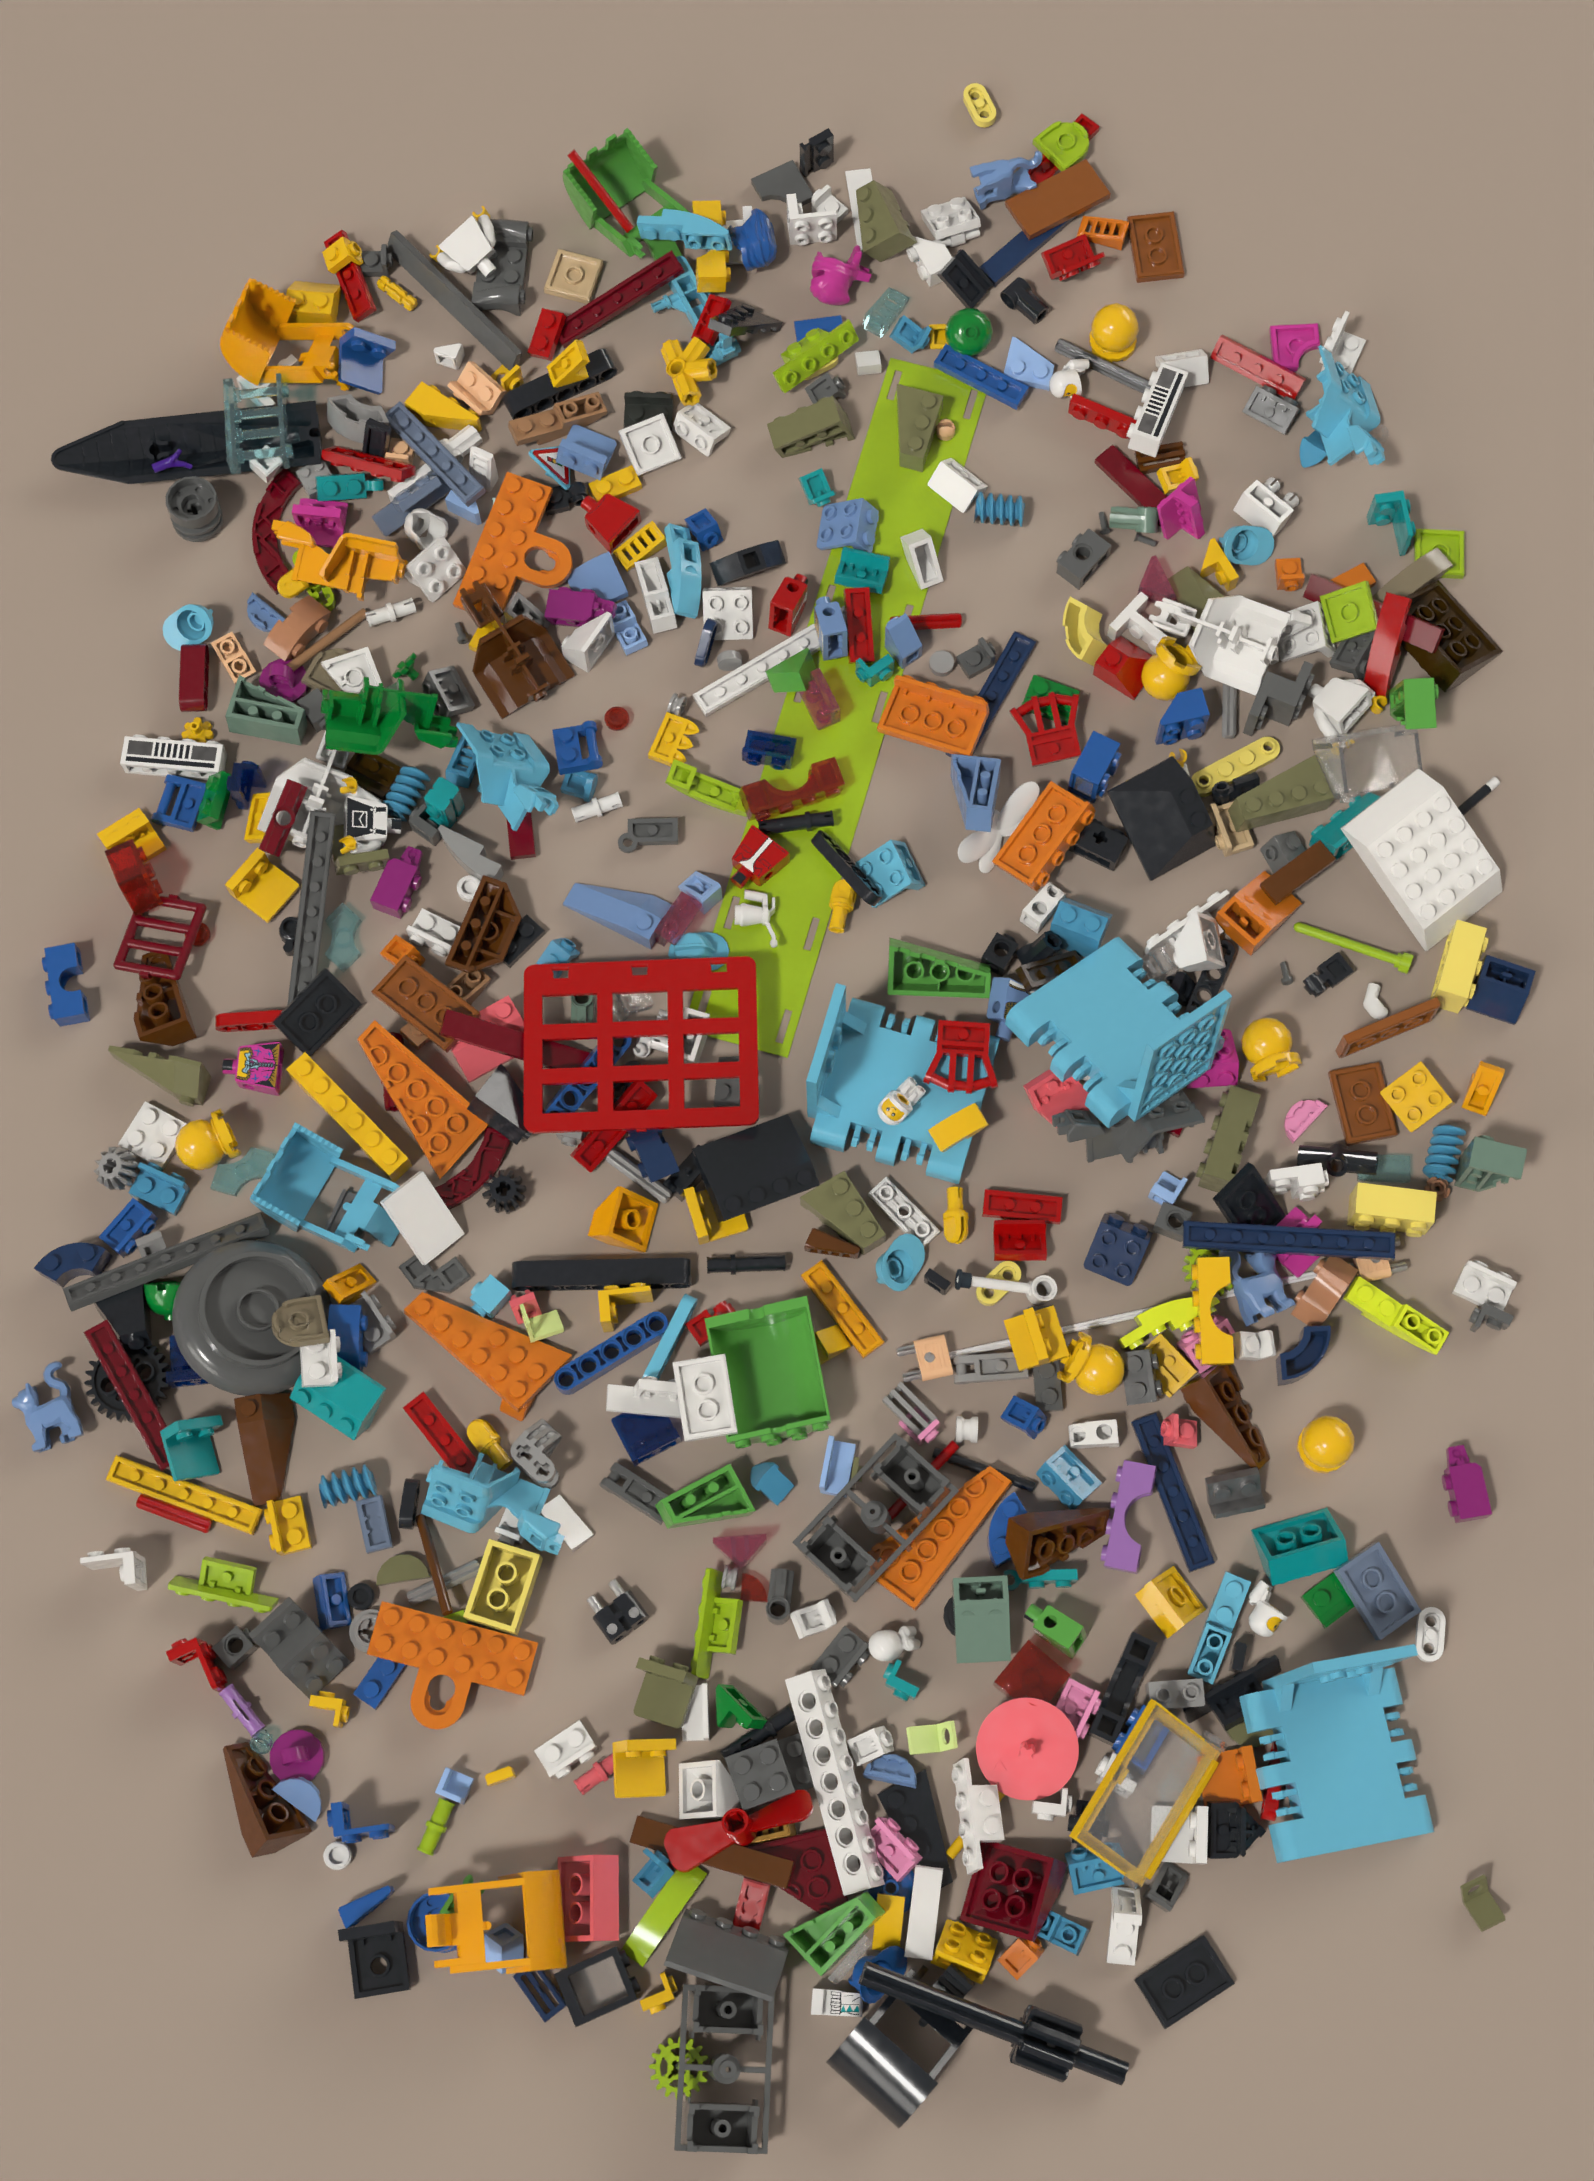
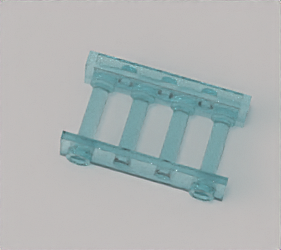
M281 373L276 374L277 386L240 390L239 387L235 388L233 378L223 379L226 453L231 474H240L241 463H245L246 460L281 457L284 468H290L289 458H293V449L291 443L288 444L285 399L289 397V387L287 382L283 383ZM277 396L278 406L246 410L238 408L237 403L243 399ZM275 416L279 418V427L250 430L239 428V423L242 420ZM280 436V447L243 451L242 448L240 449V443H243L244 440Z

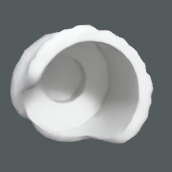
M416 508L405 518V533L421 551L440 535L445 538L448 535L449 527L447 521L426 509ZM428 529L427 536L420 537Z

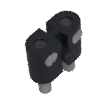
M616 1579L608 1584L617 1596L611 1605H606L603 1608L594 1595L587 1599L588 1604L596 1613L593 1616V1620L611 1645L624 1639L631 1630H636L649 1618V1615L630 1590L625 1592Z

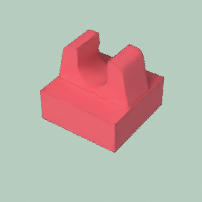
M525 1290V1295L517 1298L515 1295L511 1296L509 1303L518 1325L524 1323L520 1304L524 1305L528 1318L542 1314L534 1292Z

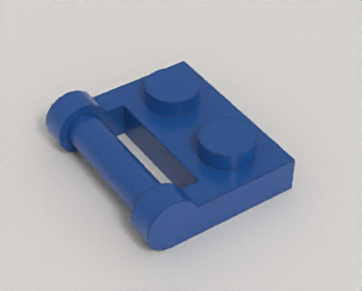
M585 721L582 725L552 730L560 775L598 769L603 766L602 756L599 755L596 739V722ZM586 736L589 752L587 759H582L579 737Z
M167 774L164 781L166 786L157 811L153 813L151 821L157 825H167L194 832L206 783ZM180 787L171 816H168L166 813L175 788Z

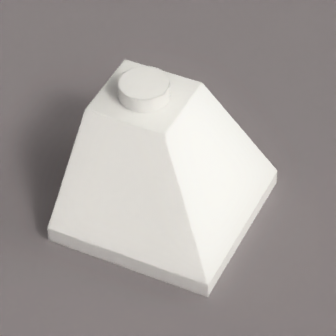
M606 612L575 629L571 636H566L561 645L565 660L589 673L615 636L612 614Z
M1198 911L1193 912L1174 943L1175 952L1173 953L1175 964L1179 969L1187 972L1225 968L1226 965L1216 919Z
M720 1760L679 1764V1819H721L728 1810L733 1808L741 1809V1803L732 1777Z

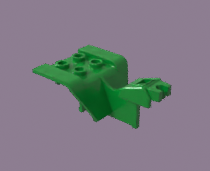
M364 677L360 694L327 689L322 690L321 713L325 714L326 749L371 755L381 754L403 720L414 725V731L419 740L440 749L444 747L456 748L458 743V737H456L457 727L450 726V717L433 715L438 694L405 691L404 681L399 678L396 683L384 688L383 683H379L378 686L369 685V677Z

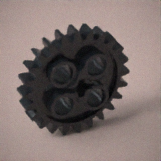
M147 1346L126 1351L124 1348L140 1379L142 1370L151 1368V1375L141 1380L156 1407L161 1408L162 1406L158 1402L159 1398H168L163 1393V1389H171V1386L165 1380L172 1378L170 1373L164 1372L170 1368V1365L168 1363H161L166 1358L163 1353L157 1355L159 1349L156 1346L151 1348ZM140 1359V1362L135 1366L136 1360ZM89 1361L94 1369L85 1372L92 1378L85 1381L84 1384L92 1387V1389L86 1392V1395L89 1397H95L90 1403L93 1406L100 1405L97 1411L101 1414L107 1411L106 1417L110 1420L116 1415V1420L122 1423L126 1416L127 1421L133 1423L122 1400H116L119 1396L115 1389L111 1392L105 1391L106 1384L110 1382V1379L100 1361Z

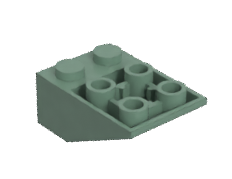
M1007 1575L953 1578L952 1594L957 1664L1011 1661Z

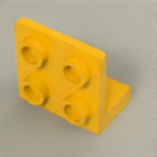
M258 847L225 884L232 897L266 923H269L300 888L296 881L273 865L266 853Z
M1421 1061L1380 1092L1410 1132L1417 1130L1443 1109L1448 1110L1455 1105Z
M694 1187L683 1189L699 1245L748 1231L749 1228L745 1214L718 1222L707 1190L695 1193Z
M645 1283L630 1284V1288L619 1289L617 1285H610L598 1291L600 1322L603 1332H614V1324L618 1323L617 1305L653 1302L651 1286H645Z
M676 1738L635 1739L612 1742L615 1798L665 1796L664 1756H666V1751L676 1750Z

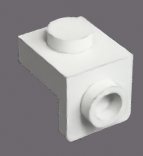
M828 1599L821 1600L817 1604L796 1610L790 1614L799 1640L826 1631L837 1624L835 1610L830 1605Z
M1061 1788L1059 1804L1033 1801L1031 1814H1037V1819L1044 1821H1053L1054 1816L1065 1817L1066 1811L1071 1812L1072 1795H1068V1788Z

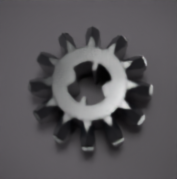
M499 1170L498 1178L493 1174L489 1175L492 1183L484 1182L483 1186L487 1191L482 1193L484 1199H489L486 1203L488 1208L495 1206V1212L500 1213L504 1207L506 1214H510L511 1206L519 1210L520 1206L517 1201L523 1202L526 1200V1197L521 1193H524L527 1189L525 1185L521 1184L523 1181L521 1176L514 1178V1172L511 1170L505 1176L503 1170ZM503 1188L508 1189L506 1196L501 1195Z

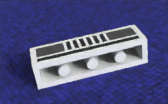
M1161 363L1158 371L1152 372L1148 385H1151V388L1145 389L1141 400L1144 405L1143 407L1138 406L1134 416V420H1137L1136 424L1131 423L1126 436L1130 438L1129 449L1156 457L1188 376L1187 371Z
M136 734L133 737H124L120 765L125 773L165 777L167 774L188 779L208 780L209 776L225 771L227 752L223 744L216 741L200 743L192 739H182V741L172 740L168 737L153 739Z

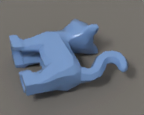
M1036 151L1034 157L1028 160L1017 157L1010 160H995L970 167L971 176L973 178L979 177L981 184L973 188L980 209L986 208L987 204L992 201L1003 200L1012 194H1019L1025 190L1036 188L1037 184L1031 180L1028 171L1041 164L1042 153ZM1017 167H1020V169L1014 173V170Z
M1219 1251V1257H1230L1232 1259L1230 1264V1281L1233 1284L1240 1314L1246 1327L1258 1322L1256 1315L1259 1313L1266 1318L1275 1314V1312H1282L1295 1305L1294 1300L1287 1298L1284 1293L1283 1280L1275 1267L1276 1254H1246L1244 1258L1257 1272V1275L1241 1278L1238 1275L1241 1266L1239 1253L1237 1251ZM1265 1298H1267L1270 1301L1273 1308L1267 1306L1264 1300Z
M58 1361L51 1362L45 1367L43 1377L49 1387L60 1391L59 1397L39 1406L37 1388L35 1386L31 1387L29 1383H26V1388L19 1391L18 1395L12 1399L13 1407L20 1409L24 1413L26 1425L36 1440L32 1445L34 1452L41 1453L51 1449L49 1430L53 1428H61L62 1434L59 1438L62 1444L75 1441V1437L84 1435L81 1421L75 1413V1407L71 1399V1389L68 1383L54 1377V1372L62 1367V1364Z

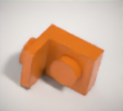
M1300 558L1276 559L1277 590L1292 592L1302 589L1305 575L1302 574Z
M397 935L380 952V955L393 965H396L405 954L420 966L425 962V958L415 946Z
M1018 1937L997 1961L1018 1980L1040 1958L1045 1949L1038 1937H1036L1034 1942Z

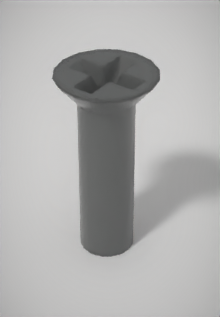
M1100 512V534L1105 535L1110 532V529L1107 528L1105 513Z
M1138 532L1133 541H1140L1155 547L1157 542L1139 535Z

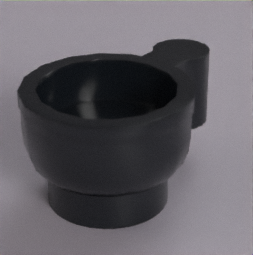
M296 917L285 918L279 927V935L285 943L283 949L287 956H293L297 926Z

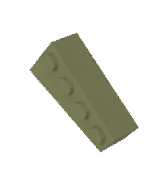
M1317 753L1237 797L1228 809L1236 832H1241L1327 810L1336 796L1320 756Z
M1233 1085L1230 1086L1228 1093L1223 1091L1219 1106L1223 1107L1220 1116L1215 1115L1211 1127L1215 1134L1213 1140L1208 1138L1203 1152L1208 1154L1205 1163L1200 1162L1196 1177L1200 1178L1199 1187L1219 1192L1235 1176L1242 1158L1241 1153L1247 1142L1248 1131L1258 1106L1260 1094Z

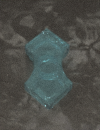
M342 902L325 919L332 932V941L329 949L325 952V956L344 973L361 956V953L355 946L354 937L356 929L362 921Z
M251 1147L247 1154L238 1162L218 1164L210 1187L211 1190L236 1197L239 1190L245 1184L263 1178L267 1167L276 1154Z

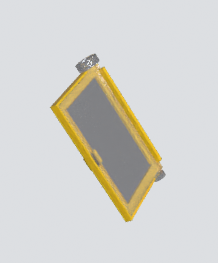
M1150 1699L1069 1836L1124 1876L1122 1879L1124 1884L1134 1890L1138 1886L1142 1887L1146 1879L1151 1880L1216 1770L1219 1764L1216 1760L1220 1753L1224 1752L1227 1744L1205 1730L1200 1736L1157 1701Z

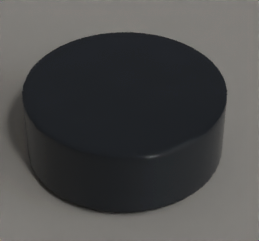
M355 1584L348 1592V1603L355 1610H368L375 1602V1592L367 1584Z

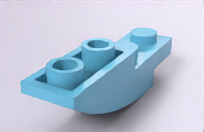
M663 209L662 216H638L637 226L641 239L684 241L685 248L695 250H732L729 231L720 224L703 216L672 209Z
M669 523L664 528L672 567L667 573L674 614L695 619L698 616L702 580L699 543L691 540L689 528Z
M1225 1571L1187 1672L1188 1675L1198 1679L1203 1678V1681L1213 1685L1251 1581Z

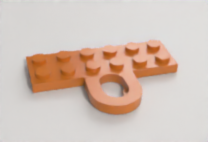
M510 472L506 473L454 599V607L465 610L460 601V590L465 588L468 594H473L475 589L472 583L476 580L480 585L482 583L487 585L504 612L517 579L541 588H555L562 585L569 578L573 568V560L568 548L558 540L536 533L552 495V487ZM540 549L545 551L556 564L554 569L550 571H536L526 565V556L532 550ZM482 601L474 605L478 612L482 611Z
M382 1601L367 1655L419 1668L410 1701L412 1713L421 1725L429 1729L441 1730L452 1726L461 1717L471 1682L524 1696L538 1642ZM445 1675L454 1682L455 1692L452 1698L446 1702L443 1709L434 1710L430 1706L431 1697L428 1692V1686L434 1677Z

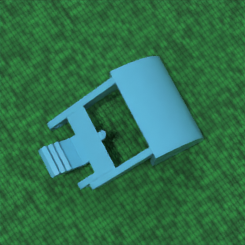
M295 1122L288 1136L283 1140L275 1158L272 1159L267 1167L262 1180L254 1189L250 1202L268 1216L295 1232L300 1228L355 1253L357 1248L367 1251L370 1247L369 1244L365 1243L366 1241L354 1236L358 1228L366 1231L385 1246L391 1247L400 1231L385 1209L374 1203V1200L381 1188L393 1192L400 1186L388 1179L341 1160L342 1148ZM334 1167L365 1181L352 1203L346 1202L343 1204L342 1208L347 1212L336 1231L332 1233L305 1221L304 1218Z

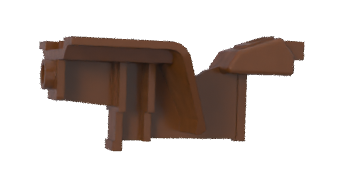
M476 580L472 583L475 589L473 594H468L465 588L460 590V601L477 627L483 628L491 623L495 630L479 639L472 672L501 719H504L530 701L538 702L548 695L547 691L571 679L575 674L544 626L523 614L502 625L499 618L504 615L503 610L485 583L480 585ZM482 601V611L478 612L474 605Z

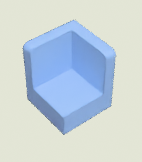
M1164 1171L1150 1190L1148 1198L1160 1205L1163 1202L1174 1205L1188 1179L1183 1177L1182 1180H1179Z
M446 1767L435 1793L464 1805L475 1779Z
M504 1923L484 1934L486 1962L524 1958L523 1934L508 1923ZM506 1968L496 1969L501 1974L506 1972Z

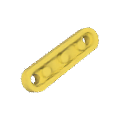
M1262 737L1197 771L1191 779L1200 797L1211 795L1212 788L1217 782L1225 781L1230 785L1233 783L1232 779L1253 773L1274 762L1279 755L1280 745L1272 737ZM1267 745L1270 746L1272 750L1267 751L1263 747ZM1205 779L1208 783L1203 785L1199 780Z

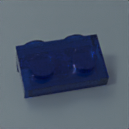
M748 730L745 746L742 748V761H746V763L753 766H759L760 764L769 765L776 770L791 769L797 738Z
M252 761L234 762L232 776L227 778V790L230 791L231 798L235 801L238 809L248 810L252 787L266 788L267 785L259 765Z

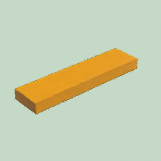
M822 1260L801 1274V1278L863 1359L884 1344L882 1338Z

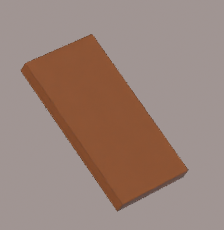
M1087 159L1037 184L1036 188L1025 190L1006 200L1005 206L1027 238L1031 240L1110 199L1111 193Z
M406 954L371 991L376 998L446 1053L458 1041L439 1035L445 1010L449 1009L475 1018L481 1016L479 1011Z
M1435 997L1345 1034L1335 1051L1339 1058H1344L1429 1023L1441 1004L1438 998Z

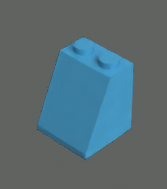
M1065 897L1059 902L1051 922L1050 931L1059 935L1062 941L1060 948L1067 951L1076 950L1078 955L1087 957L1100 948L1112 914Z

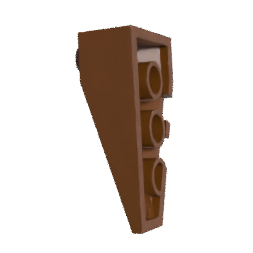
M154 952L142 955L141 964L174 969L170 955ZM139 975L140 990L136 997L138 1005L137 1012H134V1023L140 1041L173 1047L197 1038L179 981L154 976L151 979H146Z
M1214 1365L1191 1379L1180 1389L1186 1403L1190 1405L1193 1412L1251 1468L1257 1467L1259 1470L1270 1460L1259 1430L1251 1424L1249 1414L1252 1411L1249 1404L1244 1405L1239 1392L1243 1388L1231 1365Z

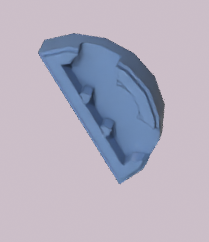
M252 592L247 600L249 620L256 628L263 632H270L278 620L283 622L286 618Z
M897 1754L882 1755L881 1758L869 1763L863 1772V1777L867 1779L916 1788L917 1777L913 1767L906 1758Z
M303 1777L281 1780L272 1788L282 1798L316 1822L322 1810L321 1798L318 1788L311 1781Z

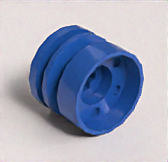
M428 1893L424 1894L413 1903L408 1911L406 1923L408 1934L413 1942L423 1950L441 1953L457 1950V1945L427 1948L425 1915L440 1914V1910L451 1894L428 1896Z

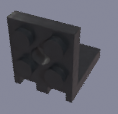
M388 1921L338 1930L339 1941L348 1942L354 1999L411 1990L403 1922ZM379 1957L383 1958L387 1963V1968L382 1974H376L372 1969L373 1961Z

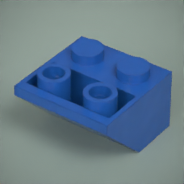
M1202 688L1177 693L1160 720L1155 739L1156 745H1171L1185 738L1193 740L1205 733L1210 713Z

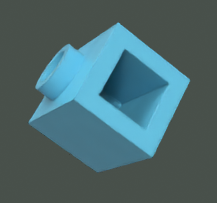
M490 1274L483 1283L481 1281L478 1282L471 1290L472 1295L470 1299L474 1304L471 1308L481 1317L487 1315L493 1319L509 1301L512 1293Z

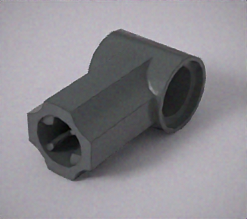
M781 1568L771 1569L766 1615L772 1624L782 1625L789 1620L794 1571ZM781 1605L786 1611L782 1616L776 1617L770 1612L772 1607Z

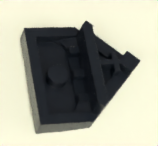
M1207 1801V1857L1210 1859L1237 1858L1239 1855L1244 1857L1247 1854L1246 1850L1258 1837L1261 1838L1266 1830L1250 1816L1243 1806H1240L1235 1801Z

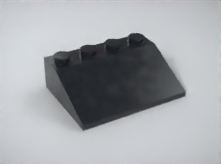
M788 1114L692 1149L718 1222L726 1221L820 1185L811 1159Z

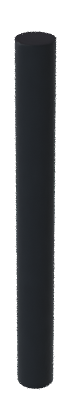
M935 1447L932 1457L936 1458L942 1449ZM953 1454L947 1461V1463L978 1474L989 1467ZM994 1468L1011 1480L1012 1486L1033 1492L1036 1482Z

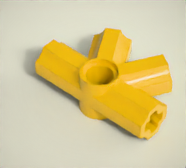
M696 337L692 338L685 349H683L678 339L667 340L663 343L661 349L667 365L666 372L672 378L680 401L684 406H693L700 402L699 399L702 394L697 382L711 381L717 377L718 372L713 358L704 359L710 348Z

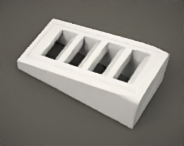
M472 446L470 448L469 472L487 492H491L499 479L494 455L476 446Z

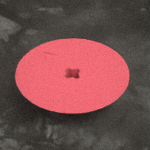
M1017 1698L999 1705L985 1718L977 1736L976 1755L983 1775L991 1785H997L999 1792L1019 1800H1038L1056 1793L1069 1781L1077 1765L1079 1745L1074 1727L1066 1715L1057 1707L1040 1699Z

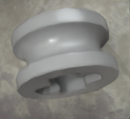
M674 693L669 701L667 712L681 717L687 698L684 696L679 698L678 694Z
M725 1565L721 1584L722 1589L730 1587L732 1591H735L739 1567L735 1566V1568L731 1569L729 1565Z

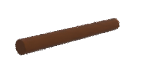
M419 1514L415 1519L442 1615H449L453 1610L425 1515Z

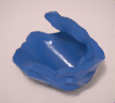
M757 208L751 210L752 215L742 226L733 228L730 225L727 229L731 242L742 252V262L747 271L764 266L768 267L775 260L777 253L773 225L768 216Z

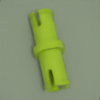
M439 1797L431 1819L425 1823L427 1828L417 1850L431 1856L434 1855L442 1833H445L447 1830L445 1825L455 1803Z

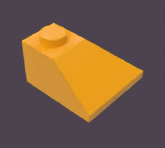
M617 1186L594 1211L588 1236L608 1245L646 1253L658 1203L624 1187Z

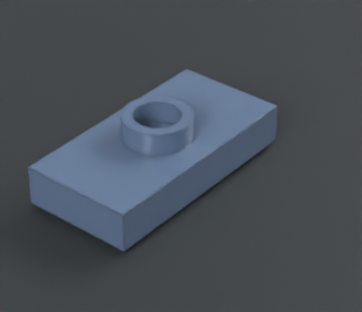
M378 1495L355 1501L366 1553L370 1554L394 1548L383 1496Z

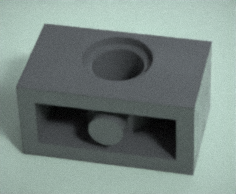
M1088 528L1083 535L1080 533L1076 536L1068 552L1064 550L1059 555L1056 561L1058 563L1056 573L1080 590L1110 556L1112 545ZM1082 555L1085 556L1087 559L1080 560L1077 558V556Z

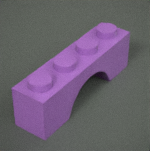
M1124 1460L1123 1466H1118L1115 1481L1120 1482L1118 1493L1113 1492L1111 1499V1508L1115 1509L1113 1519L1108 1518L1105 1533L1110 1535L1108 1545H1103L1100 1559L1105 1561V1568L1138 1574L1142 1546L1129 1536L1126 1529V1516L1130 1507L1137 1500L1152 1495L1157 1472L1156 1466Z

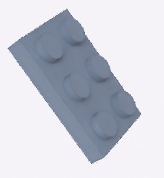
M1380 1542L1372 1543L1333 1570L1375 1640L1383 1639L1421 1612V1609Z

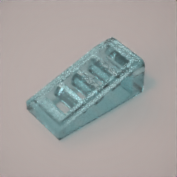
M889 287L865 313L863 328L882 338L908 303L909 297ZM888 299H890V300L896 302L897 305L894 304V303H892V302H890V301H888Z

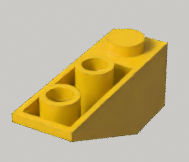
M421 381L404 402L405 407L425 426L462 430L467 425H470L478 432L482 430L480 417L476 412L461 407L456 399L453 397L447 398L434 385H427Z

